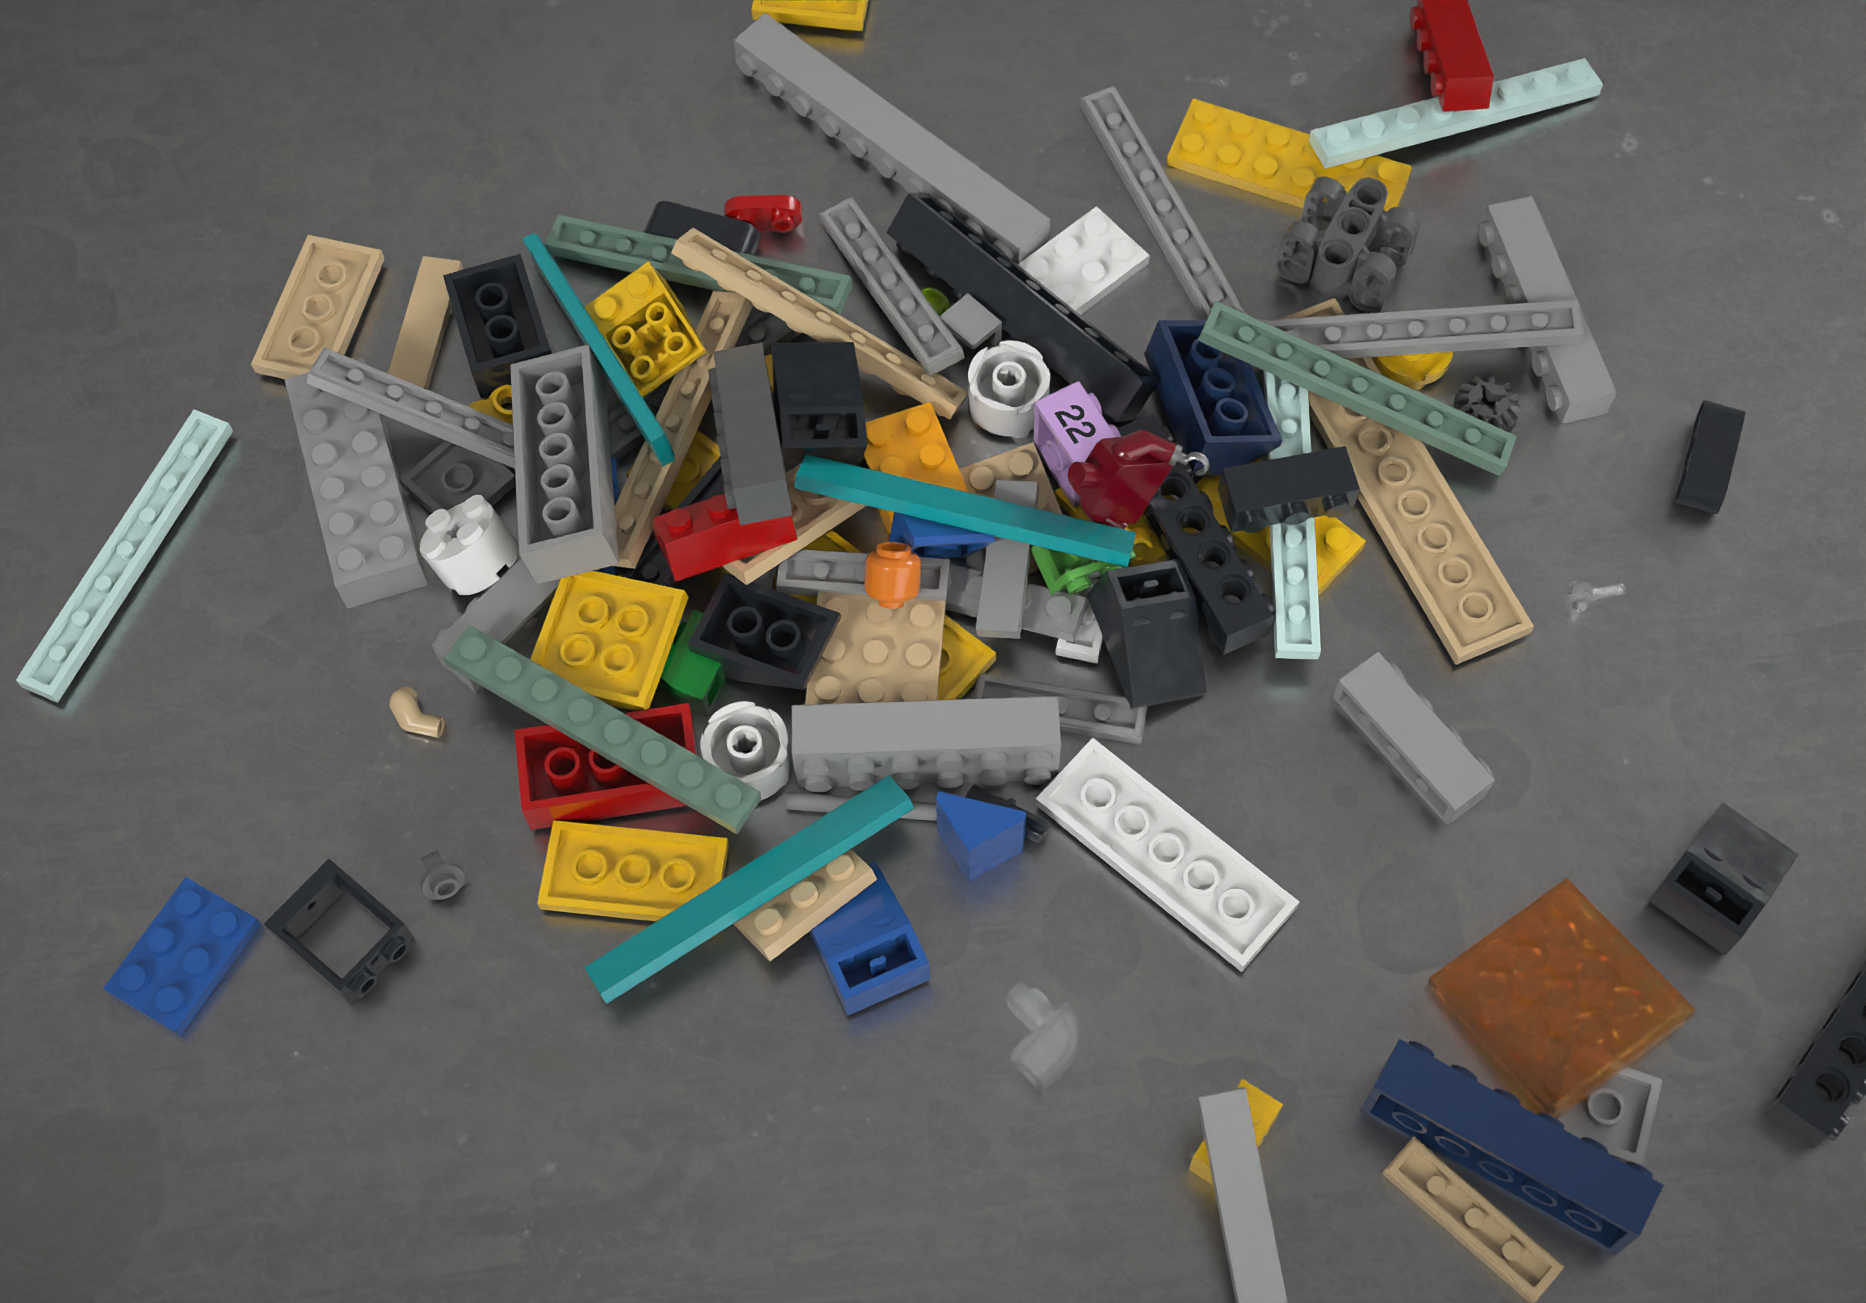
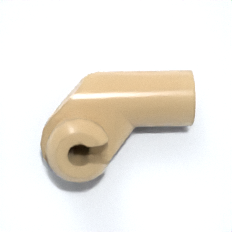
M404 686L393 692L389 707L399 726L404 731L436 738L442 736L445 718L422 713L417 704L418 700L415 698L418 694L413 688Z

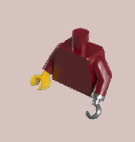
M1138 430L1123 437L1101 439L1096 443L1085 462H1074L1070 465L1067 475L1070 485L1080 497L1079 505L1092 522L1136 532L1132 547L1137 556L1135 560L1144 559L1142 551L1135 546L1136 543L1143 542L1153 548L1149 532L1142 527L1130 529L1127 526L1129 523L1136 524L1172 467L1175 466L1176 462L1186 466L1191 460H1199L1204 468L1198 470L1196 475L1201 476L1208 471L1210 466L1209 460L1202 453H1182V446L1146 430Z

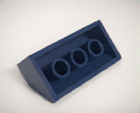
M1158 320L1144 356L1150 371L1161 379L1156 387L1178 445L1183 447L1181 452L1185 454L1199 452L1209 460V469L1201 476L1221 475L1223 468L1249 464L1280 447L1282 438L1251 364L1198 341L1206 320ZM1199 460L1188 462L1193 476H1198L1196 472L1204 468L1202 462Z

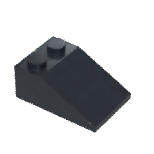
M725 573L687 645L691 652L721 663L726 678L734 681L805 690L841 619V614L753 582L745 585L737 577Z

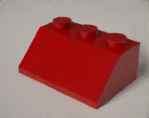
M725 494L716 495L710 499L674 509L654 517L651 522L675 582L797 540L792 516L740 525L737 508L728 510Z

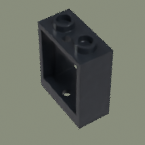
M330 859L264 923L281 944L349 1004L357 997L366 995L375 986L378 979L377 976L389 963H396L406 954L410 942L414 938L404 922ZM343 893H346L383 925L388 932L343 978H340L297 939Z

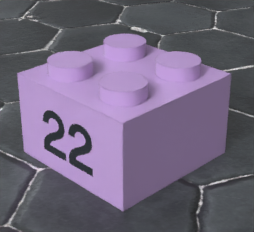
M1079 381L1035 402L1033 441L1038 454L1072 506L1076 508L1080 506V497L1068 481L1067 475L1070 465L1074 462H1085L1096 443L1101 439L1121 437L1118 429L1114 425L1109 426L1103 418L1102 409L1096 396L1093 393L1087 394Z

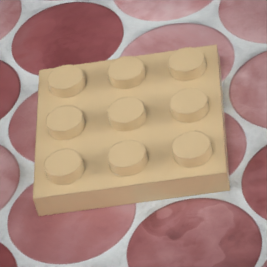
M818 592L817 605L839 612L841 619L807 685L805 705L937 700L946 611L945 601L912 599L904 602L902 608L888 609L879 606L878 600L867 595Z

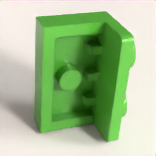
M1035 545L1031 548V552L1051 595L1066 589L1070 595L1078 593L1093 584L1092 580L1101 578L1106 571L1125 568ZM1133 549L1129 563L1137 557Z

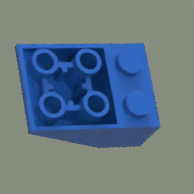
M876 861L868 865L872 868L877 880L809 931L847 1016L930 980L929 961L909 919Z

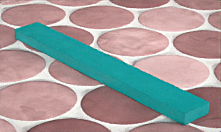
M532 233L524 237L522 240L535 267L585 345L589 344L602 373L659 463L663 467L673 462L676 456L665 432L538 234Z
M807 454L795 477L794 488L1123 567H1128L1136 532Z
M888 775L584 967L606 1004L913 810L914 807L910 798L892 777Z

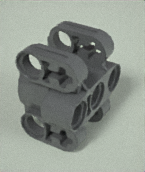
M1319 177L1315 179L1305 197L1301 221L1292 222L1281 240L1276 262L1277 270L1289 281L1304 283L1309 279L1314 288L1326 296L1349 299L1357 309L1363 312L1378 313L1382 310L1390 295L1396 274V266L1405 265L1414 250L1420 229V220L1413 212L1406 208L1393 207L1388 212L1385 211L1384 206L1388 192L1386 186L1377 179L1362 178L1346 194L1344 186L1338 181L1329 177ZM1397 227L1401 229V233L1396 231ZM1388 247L1398 251L1399 253L1392 251ZM1291 261L1299 264L1301 267L1293 264ZM1364 292H1367V293L1373 295L1374 297H1370V296H1368L1367 294H1365Z

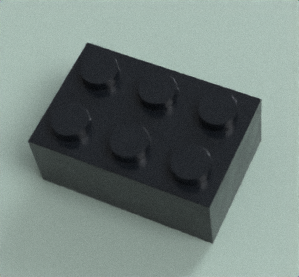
M521 253L443 275L470 370L480 398L490 396L494 390L503 385H511V364L552 354Z

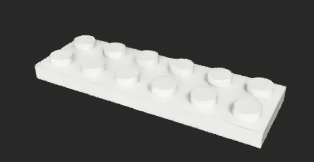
M1094 738L1081 749L1036 798L1035 805L1241 972L1299 905V901Z

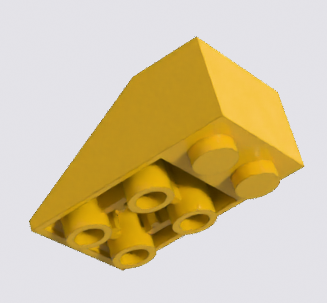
M649 261L584 306L642 397L707 352L686 311L669 284Z

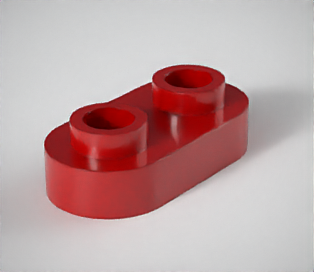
M789 195L736 196L725 202L724 216L749 223L756 227L758 231L785 233L801 224L802 204L798 199Z

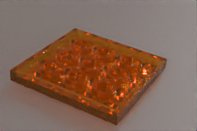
M1568 878L1561 881L1429 977L1428 982L1431 989L1544 1113L1556 1119L1567 1113L1591 1095V1093L1599 1089L1693 1018L1696 1011Z

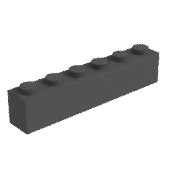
M762 343L714 351L715 368L708 369L712 389L714 418L718 433L717 440L728 510L737 508L740 525L792 516Z

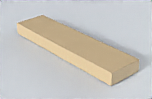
M422 257L388 374L426 390L429 389L452 310L443 275L463 270L461 261Z
M1415 1136L1382 1173L1529 1303H1535L1565 1267Z

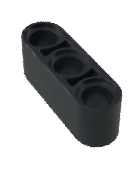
M659 201L655 205L644 229L645 233L679 239L690 229L695 228L731 251L749 255L755 254L761 240L760 232L749 223L669 201Z
M1703 400L1693 426L1675 503L1718 514L1728 489L1746 411Z

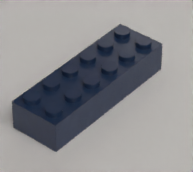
M1402 1039L1398 1040L1360 1109L1361 1112L1409 1139L1415 1136L1432 1152L1615 1255L1640 1236L1664 1186L1652 1179L1653 1174L1648 1169L1634 1162L1623 1163L1609 1155L1608 1149L1600 1142L1588 1137L1580 1139L1564 1130L1563 1123L1555 1117L1546 1113L1535 1114L1522 1107L1520 1100L1513 1094L1498 1088L1492 1090L1477 1082L1476 1075L1468 1069L1459 1065H1451L1450 1067L1434 1058V1053L1425 1045L1415 1041L1407 1043Z

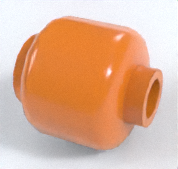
M884 542L878 544L876 550L871 551L865 559L864 589L867 595L878 600L879 606L888 609L902 608L904 602L910 601L918 595L921 581V559L919 556L912 552L911 547L905 543Z

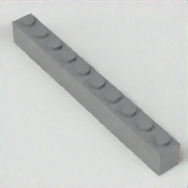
M766 13L734 39L736 64L745 75H752L762 82L772 95L781 96L792 105L798 114L811 118L819 124L820 128L828 136H835L841 140L855 156L864 157L875 165L881 175L886 178H892L902 185L907 193H930L1015 263L1019 264L1049 242L1050 218Z

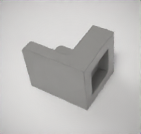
M968 293L940 316V319L956 341H963L971 349L977 348L985 340L994 347L1002 341V322Z

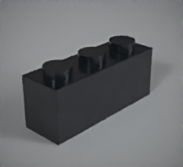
M1346 446L1223 468L1217 489L1230 533L1243 530L1247 533H1254L1263 530L1267 526L1281 523L1297 525L1309 518L1325 515L1330 518L1340 517L1353 510L1360 492Z

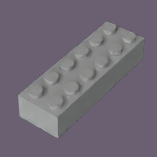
M589 344L511 364L519 555L536 584L619 564L605 376Z
M364 357L354 359L358 362L367 365V362ZM308 373L284 379L334 584L347 609L428 586L405 493L399 481L400 474L384 415L307 384Z
M1058 696L792 705V758L798 788H806V790L811 792H825L832 787L846 786L853 790L864 791L888 775L892 777L901 789H912L919 786V784L937 783L940 787L953 788L962 785L963 782H981V784L986 786H999L1007 781L1024 780L1032 785H1040L1049 782L1059 774L1061 735Z

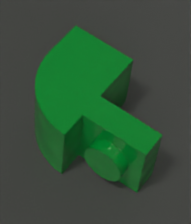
M693 610L688 621H683L678 626L674 637V644L671 646L660 679L665 692L678 705L689 703L691 711L707 717L726 680L721 663L691 652L687 645L703 615L702 612Z

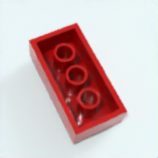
M689 703L624 713L699 756L695 724ZM550 725L514 730L521 808L530 830L552 827L553 820L580 823L687 806Z

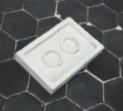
M1096 206L1018 265L1077 313L1082 315L1149 264V254Z

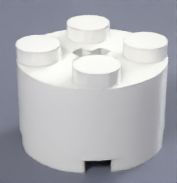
M1019 341L1000 342V346L987 350V347L980 350L971 361L968 370V406L972 421L993 434L1012 436L1014 438L1028 436L1031 430L1034 429L1035 402L1048 396L1050 390V372L1043 361V356L1034 347Z
M474 495L464 503L456 505L448 511L446 509L436 510L425 521L428 529L421 539L420 553L451 591L452 589L456 590L459 595L475 594L492 586L500 579L496 573L505 564L510 569L519 555L517 539L493 507L481 495Z
M741 701L728 704L712 715L700 741L701 754L704 760L760 791L761 800L775 794L781 787L787 784L792 767V754L786 726L776 712L769 708L767 710L763 707L755 706L753 702ZM749 750V753L743 754V751Z

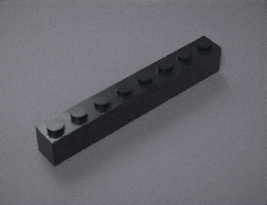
M908 193L886 232L897 241L896 246L901 252L908 256L916 257L924 263L925 271L934 278L946 281L953 287L952 292L959 299L967 293L970 294L1002 322V328L1010 334L1009 339L1011 341H1019L1038 350L1043 356V361L1047 368H1049V372L1062 376L1068 381L1067 386L1079 381L1087 394L1093 393L1096 396L1104 418L1112 422L1136 419L1161 379L930 193Z

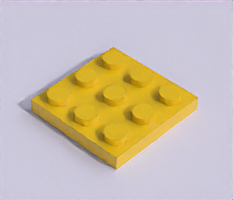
M589 571L561 578L530 660L608 705L633 711L647 710L650 708L688 601V596L685 590L597 571Z

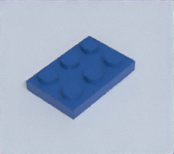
M185 877L103 989L181 1037L259 929L261 922L256 917Z

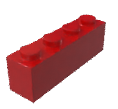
M1417 0V6L1411 7L1410 27L1411 30L1417 31V49L1419 52L1424 53V71L1426 74L1431 75L1432 96H1438L1442 112L1489 109L1494 74L1468 0Z

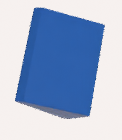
M894 512L889 542L905 543L919 557L942 559L967 558L994 543L995 536Z
M938 791L936 797L937 832L968 882L1023 851L1026 812Z

